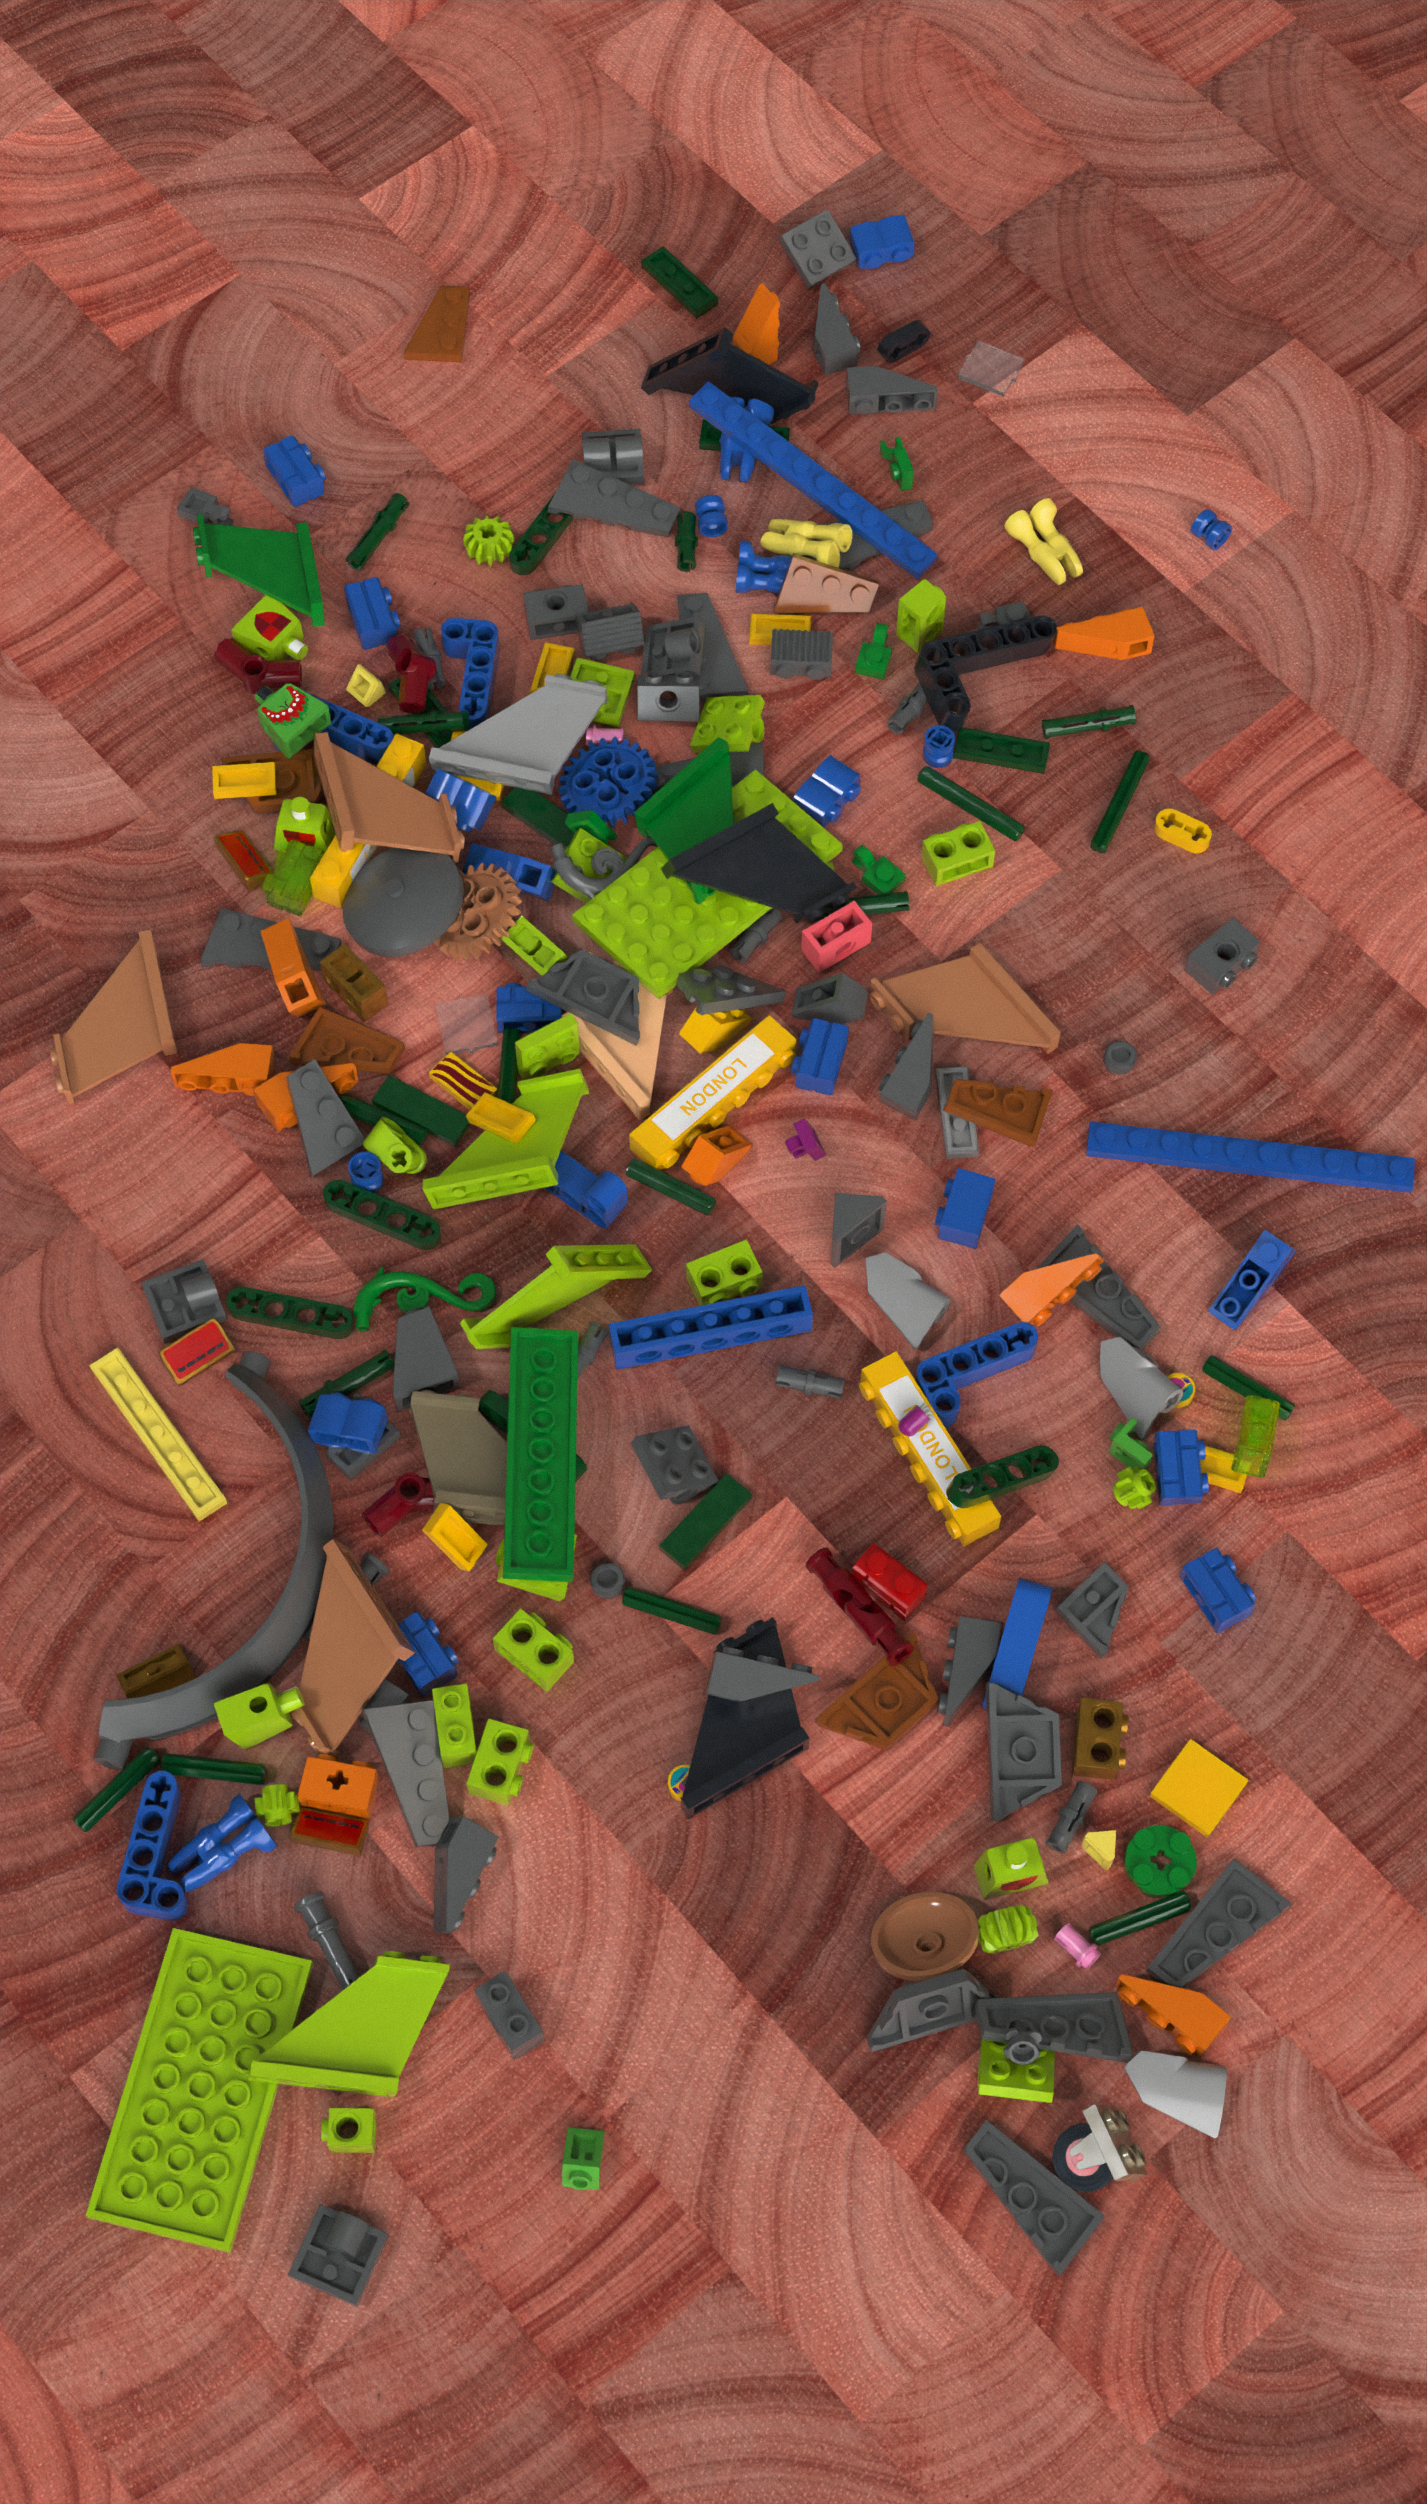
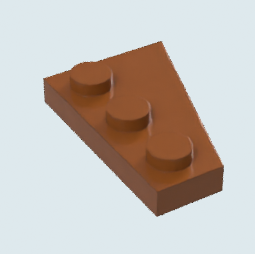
M440 286L404 351L405 360L462 363L470 287Z
M319 1006L291 1052L289 1061L293 1064L305 1065L315 1059L320 1067L353 1063L357 1071L391 1074L405 1050V1045L399 1040Z
M955 1079L950 1087L943 1111L1033 1147L1038 1139L1052 1089L1042 1088L1040 1091L1025 1090V1086L1013 1085L1012 1088L996 1087L990 1082Z

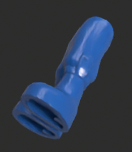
M731 397V399L745 408V402L742 398ZM750 399L748 401L747 411L764 424L769 425L773 420V407L757 399ZM722 432L719 439L721 445V479L730 480L732 467L741 466L740 481L748 483L755 467L756 457Z
M741 540L735 593H747L752 590H768L769 592L779 593L792 556L778 555L770 558L758 556L755 554L752 542Z
M239 1793L231 1800L227 1813L218 1822L201 1828L197 1836L186 1844L167 1865L173 1874H177L198 1861L200 1865L186 1874L180 1882L182 1888L186 1892H190L205 1885L222 1872L230 1870L243 1853L253 1848L269 1853L278 1846ZM246 1826L230 1842L222 1844L229 1834L240 1827Z

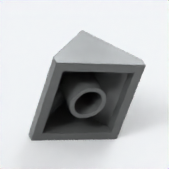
M835 1193L830 1262L834 1268L884 1230L887 1200L883 1196Z

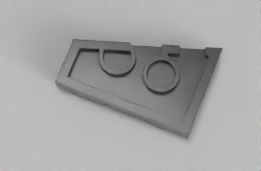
M315 1059L285 1077L294 1114L297 1117L301 1133L302 1146L305 1149L308 1161L309 1174L312 1177L363 1145L365 1138Z

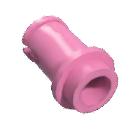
M596 725L588 727L586 730V746H589L590 742L595 746H600L601 738H604L607 744H611L614 737H617L619 744L623 742L624 729L596 728Z
M1070 1923L1066 1924L1054 1938V1941L1058 1942L1077 1960L1076 1965L1078 1967L1083 1966L1086 1970L1101 1955L1097 1950L1098 1946L1095 1943L1091 1945Z

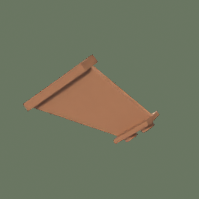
M328 732L315 733L313 754L340 851L353 850V843L357 842L450 855L454 863L458 862L460 849H464V836L462 830H457L456 809L454 805L450 806L447 794H440L438 802L331 743Z
M151 929L138 932L140 938L64 1037L61 1039L59 1033L53 1034L55 1047L50 1048V1055L53 1066H59L60 1075H55L56 1086L59 1094H65L69 1105L75 1104V1096L162 1050L165 1056L177 1053L156 945Z
M981 943L970 949L969 956L880 982L876 977L870 980L868 997L871 1004L876 1010H882L888 1017L889 1024L897 1033L901 1032L907 1040L913 1038L911 1033L918 1020L924 1021L927 1014L931 1013L933 1014L935 1024L934 1034L1042 1047L1047 1054L1058 1048L1061 1032Z
M332 1539L322 1547L327 1554V1560L299 1688L304 1698L305 1706L291 1711V1714L297 1723L306 1728L309 1733L307 1740L317 1753H325L337 1757L341 1754L337 1748L398 1658L406 1661L415 1651L350 1549Z

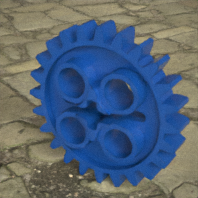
M617 737L612 739L611 744H607L605 739L601 738L600 746L597 747L590 742V750L586 752L579 748L580 757L570 756L569 760L572 766H563L562 768L565 776L559 777L561 787L558 788L564 808L567 809L568 813L593 810L605 823L610 822L612 828L616 827L617 820L619 819L624 824H627V816L631 814L635 817L634 812L646 802L645 799L649 800L654 795L652 790L658 789L655 779L659 778L653 758L649 756L647 749H641L638 742L631 746L628 738L621 744H619Z

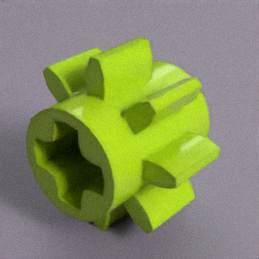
M1129 1466L1117 1473L1119 1481L1113 1485V1492L1121 1505H1129L1132 1510L1136 1507L1141 1509L1152 1503L1149 1495L1155 1492L1156 1484L1152 1475L1147 1470H1140L1138 1466L1132 1469Z
M285 1784L266 1786L262 1789L263 1797L254 1798L255 1814L259 1815V1819H265V1825L277 1827L290 1824L292 1822L291 1813L300 1812L297 1795H295L294 1791L289 1792V1786Z

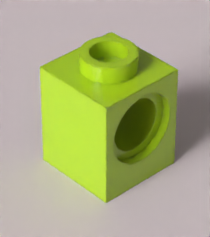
M329 2108V2119L322 2120L321 2139L322 2142H327L331 2153H375L377 2115L374 2108ZM347 2122L356 2123L358 2131L354 2137L344 2139L339 2136V2130L343 2124Z

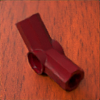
M401 633L396 637H391L386 645L389 649V656L396 663V672L401 674L399 710L406 713L419 714L425 711L428 682L431 681L435 674L436 661L424 655L409 636Z
M225 638L218 644V648L214 652L215 660L242 681L245 690L250 694L255 695L263 686H268L269 688H282L285 684H292L298 688L302 686L301 660L266 661L260 655L250 653L234 638Z
M411 1472L399 1476L395 1485L362 1513V1518L367 1526L375 1534L383 1537L408 1514L417 1512L420 1509H433L435 1499L429 1478H422L418 1474ZM407 1488H413L419 1492L416 1496L410 1498L402 1495V1491Z

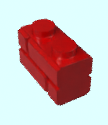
M875 1543L867 1549L852 1568V1575L866 1592L889 1610L893 1609V1613L903 1621H906L926 1598L928 1584Z

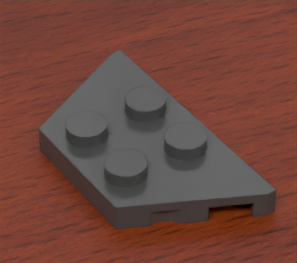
M581 949L569 956L567 961L559 962L551 967L547 974L537 980L533 978L528 982L527 992L635 1046L638 1044L640 1039L638 1023L640 1008L638 1001L639 978Z
M720 965L715 966L713 969L704 970L696 968L691 972L679 973L676 983L680 991L685 993V997L689 1002H695L696 1000V1012L700 1015L783 1003L786 993L784 989L739 974L728 967Z
M986 1683L990 1814L992 1821H999L1016 1809L1035 1801L1041 1795L1062 1786L1059 1714L999 1687L995 1683Z
M965 1969L921 1982L908 1983L892 1992L867 2036L868 2045L871 2052L976 2021L974 2006L977 1999L1000 1997Z

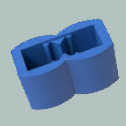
M891 216L879 222H864L850 228V244L860 269H875L886 262L900 263L914 256V240L905 216Z
M830 755L819 765L812 777L806 780L793 797V802L824 828L829 822L834 823L837 821L842 813V806L848 801L853 802L861 791L860 774Z
M439 768L436 769L425 795L438 802L440 794H447L450 806L454 805L456 809V826L467 832H471L472 828L482 830L497 796Z
M341 1393L324 1394L319 1396L308 1432L312 1441L317 1444L335 1448L345 1447L356 1452L374 1454L377 1453L388 1416L385 1407L374 1399L365 1398L363 1401H352Z

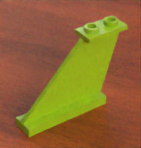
M576 1069L518 1081V1088L522 1095L513 1105L533 1113L536 1118L535 1123L518 1144L485 1130L440 1176L423 1179V1191L433 1210L558 1185V1173L555 1169L556 1161L581 1096L589 1094V1088L581 1070Z
M636 1244L553 1246L546 1253L552 1266L487 1317L463 1319L460 1324L467 1334V1339L476 1349L510 1348L511 1327L526 1328L616 1279L645 1278L652 1271V1268Z
M385 1951L384 1956H377L374 1961V1967L255 2060H252L249 2066L248 2080L394 2098L398 2091L399 2076L449 1973L450 1965L441 1964L442 1959L439 1957L420 1956V1961L405 1959L406 1954L401 1952Z

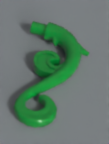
M380 1267L374 1277L359 1290L353 1306V1315L356 1317V1330L360 1332L368 1331L369 1317L373 1315V1307L382 1301L377 1298L381 1293L395 1287H409L416 1291L414 1295H409L406 1288L398 1292L397 1307L403 1313L415 1308H426L429 1302V1293L460 1309L480 1312L489 1308L494 1302L496 1286L493 1280L485 1274H469L460 1282L458 1292L464 1295L468 1288L476 1287L481 1290L482 1295L476 1301H465L428 1277L404 1271L384 1274V1267Z

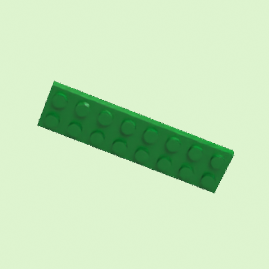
M511 1327L503 1579L573 1581L578 1331Z

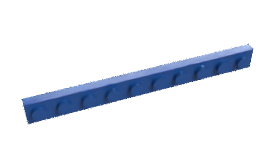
M709 381L689 400V408L841 523L849 524L853 532L917 580L937 560L938 554Z
M1090 1122L1088 1128L1086 1156L1409 1193L1412 1192L1414 1187L1415 1158L1099 1122Z

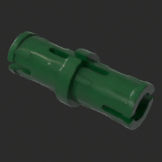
M685 511L683 512V520L681 513L677 516L678 532L675 537V546L678 549L677 568L683 572H690V564L692 570L696 568L695 552L698 547V537L695 534L696 515Z

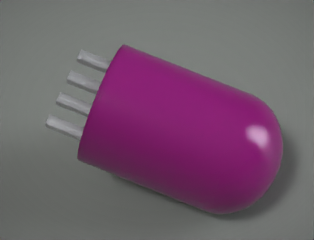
M925 1403L920 1407L916 1405L899 1421L898 1427L903 1435L908 1437L914 1436L931 1420L929 1416L933 1411L926 1415L931 1409L928 1408L924 1412L928 1407L927 1405L921 1409Z

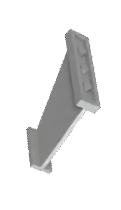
M556 674L555 676L546 675L545 686L440 748L432 747L429 755L432 770L439 768L455 775L552 795L555 785L554 778L602 705H607V689L596 681L587 680L579 682L563 674Z

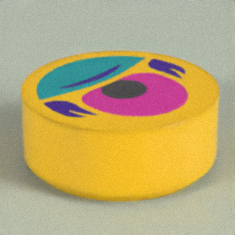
M1183 1373L1168 1375L1167 1377L1183 1390V1396L1174 1408L1188 1406L1195 1394L1193 1380Z
M690 1765L677 1766L668 1776L669 1793L680 1802Z

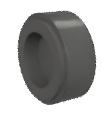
M1124 1041L1111 1043L1105 1050V1067L1114 1074L1123 1075L1129 1073L1134 1068L1137 1059L1135 1048Z
M600 1564L591 1573V1588L598 1597L613 1599L624 1590L625 1576L622 1569L616 1564Z

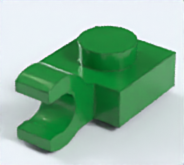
M899 437L895 438V448H888L885 441H881V456L892 462L889 463L891 479L893 481L897 480L901 491L912 489L914 470L905 447L903 448L902 440Z
M877 623L872 644L862 642L855 666V674L885 679L892 656V648L885 647L889 625Z
M593 810L568 813L565 824L574 834L582 828L605 844H607L608 840L617 839L615 831L610 829Z
M860 845L853 852L855 858L852 860V863L864 872L861 881L877 895L893 893L905 882L906 874L886 857L883 856L876 861L870 850L864 845Z

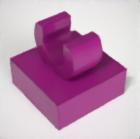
M805 1118L794 1123L793 1125L798 1135L790 1137L785 1141L789 1153H792L795 1159L808 1153L815 1161L826 1156L813 1126Z

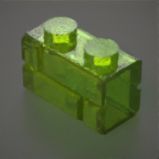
M290 840L286 850L281 849L278 852L276 858L277 867L273 875L268 874L264 880L263 892H265L267 904L301 916L313 894L310 877L325 852L322 849Z
M1253 1395L1246 1397L1240 1417L1231 1470L1259 1478L1265 1477L1272 1455L1280 1409L1279 1402Z

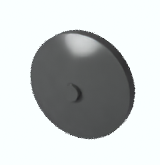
M402 848L386 850L362 867L352 881L343 903L345 926L356 943L374 955L399 957L422 950L439 939L456 919L464 897L462 875L456 864L447 854Z

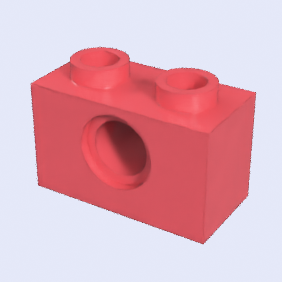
M853 901L803 930L801 951L818 973L871 943L872 922L857 903Z

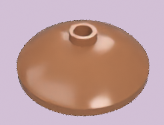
M943 1892L915 1893L894 1902L882 1912L872 1929L871 1946L876 1961L889 1974L909 1981H925L954 1972L968 1961L978 1944L979 1926L973 1910L960 1898Z

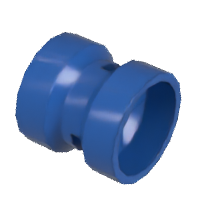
M706 495L698 499L695 503V511L699 518L698 527L701 535L717 537L724 534L728 529V520L724 514V500L717 495Z
M1207 508L1194 520L1190 532L1197 538H1203L1206 545L1215 551L1227 541L1233 528L1226 521L1218 520L1217 514Z
M936 725L927 730L924 737L923 759L929 766L943 768L951 763L955 746L953 731L943 725Z
M371 1152L355 1154L348 1163L351 1184L372 1193H376L381 1189L384 1177L379 1158Z

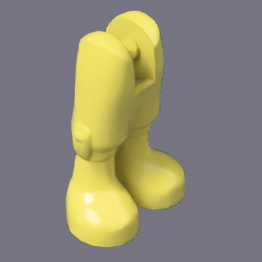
M1046 498L1039 501L1032 508L1029 515L1025 510L1012 514L1005 522L1004 527L1010 536L1021 541L1028 548L1031 559L1042 568L1048 577L1057 585H1061L1066 581L1063 566L1073 578L1080 576L1083 573V568L1069 540L1056 530L1053 520L1057 513V508L1051 498ZM1034 529L1040 533V535L1045 539L1046 542H1043L1038 538Z
M772 519L768 525L770 532H765L760 540L761 546L773 553L792 556L793 553L800 556H810L816 558L819 562L839 568V552H847L852 543V529L849 524L817 525L813 521Z

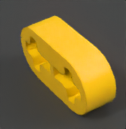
M1171 808L1161 810L1157 814L1154 831L1161 839L1192 853H1202L1209 847L1212 832L1205 823ZM1168 821L1174 823V825H1171L1169 828L1164 826V824H1167ZM1196 834H1200L1202 837L1197 841L1192 839Z

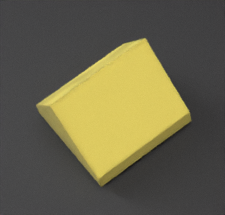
M361 664L357 665L346 687V690L365 707H370L386 693L382 682Z
M1116 1830L1088 1832L1084 1836L1081 1848L1104 1870H1108L1111 1867L1115 1858Z

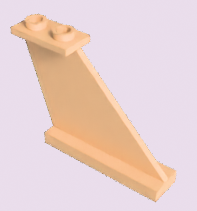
M615 960L613 965L627 971ZM640 982L638 992L640 1039L636 1046L575 1015L573 1016L578 1022L580 1052L635 1116L642 1120L650 1114L667 994H671L673 989L658 999ZM567 1012V1013H565L564 1015H562V1017H564V1016H566V1015H568V1014H570V1013Z

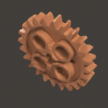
M481 863L478 869L469 865L467 874L459 870L464 883L462 906L448 930L433 942L445 955H451L455 960L461 956L465 961H468L471 954L478 959L481 950L486 951L488 954L491 953L490 945L494 943L497 946H501L499 938L502 935L505 937L510 936L506 930L508 926L517 925L512 917L521 914V911L516 907L522 903V899L518 896L521 889L515 885L517 883L515 879L502 867L498 869L494 864L487 867L484 863Z

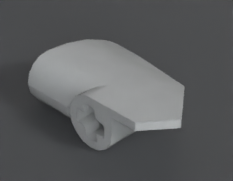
M886 1252L865 1258L868 1294L914 1349H918L932 1324H937L946 1313L951 1303V1298L924 1283L917 1271Z
M1116 1337L1101 1341V1379L1127 1420L1129 1421L1133 1417L1138 1421L1135 1432L1140 1439H1145L1159 1412L1167 1413L1171 1411L1181 1400L1183 1390L1158 1369L1159 1364L1145 1351L1131 1346L1124 1338Z
M1141 2050L1124 2066L1143 2103L1212 2138L1218 2137L1225 2098L1226 2066L1189 2061L1185 2057Z

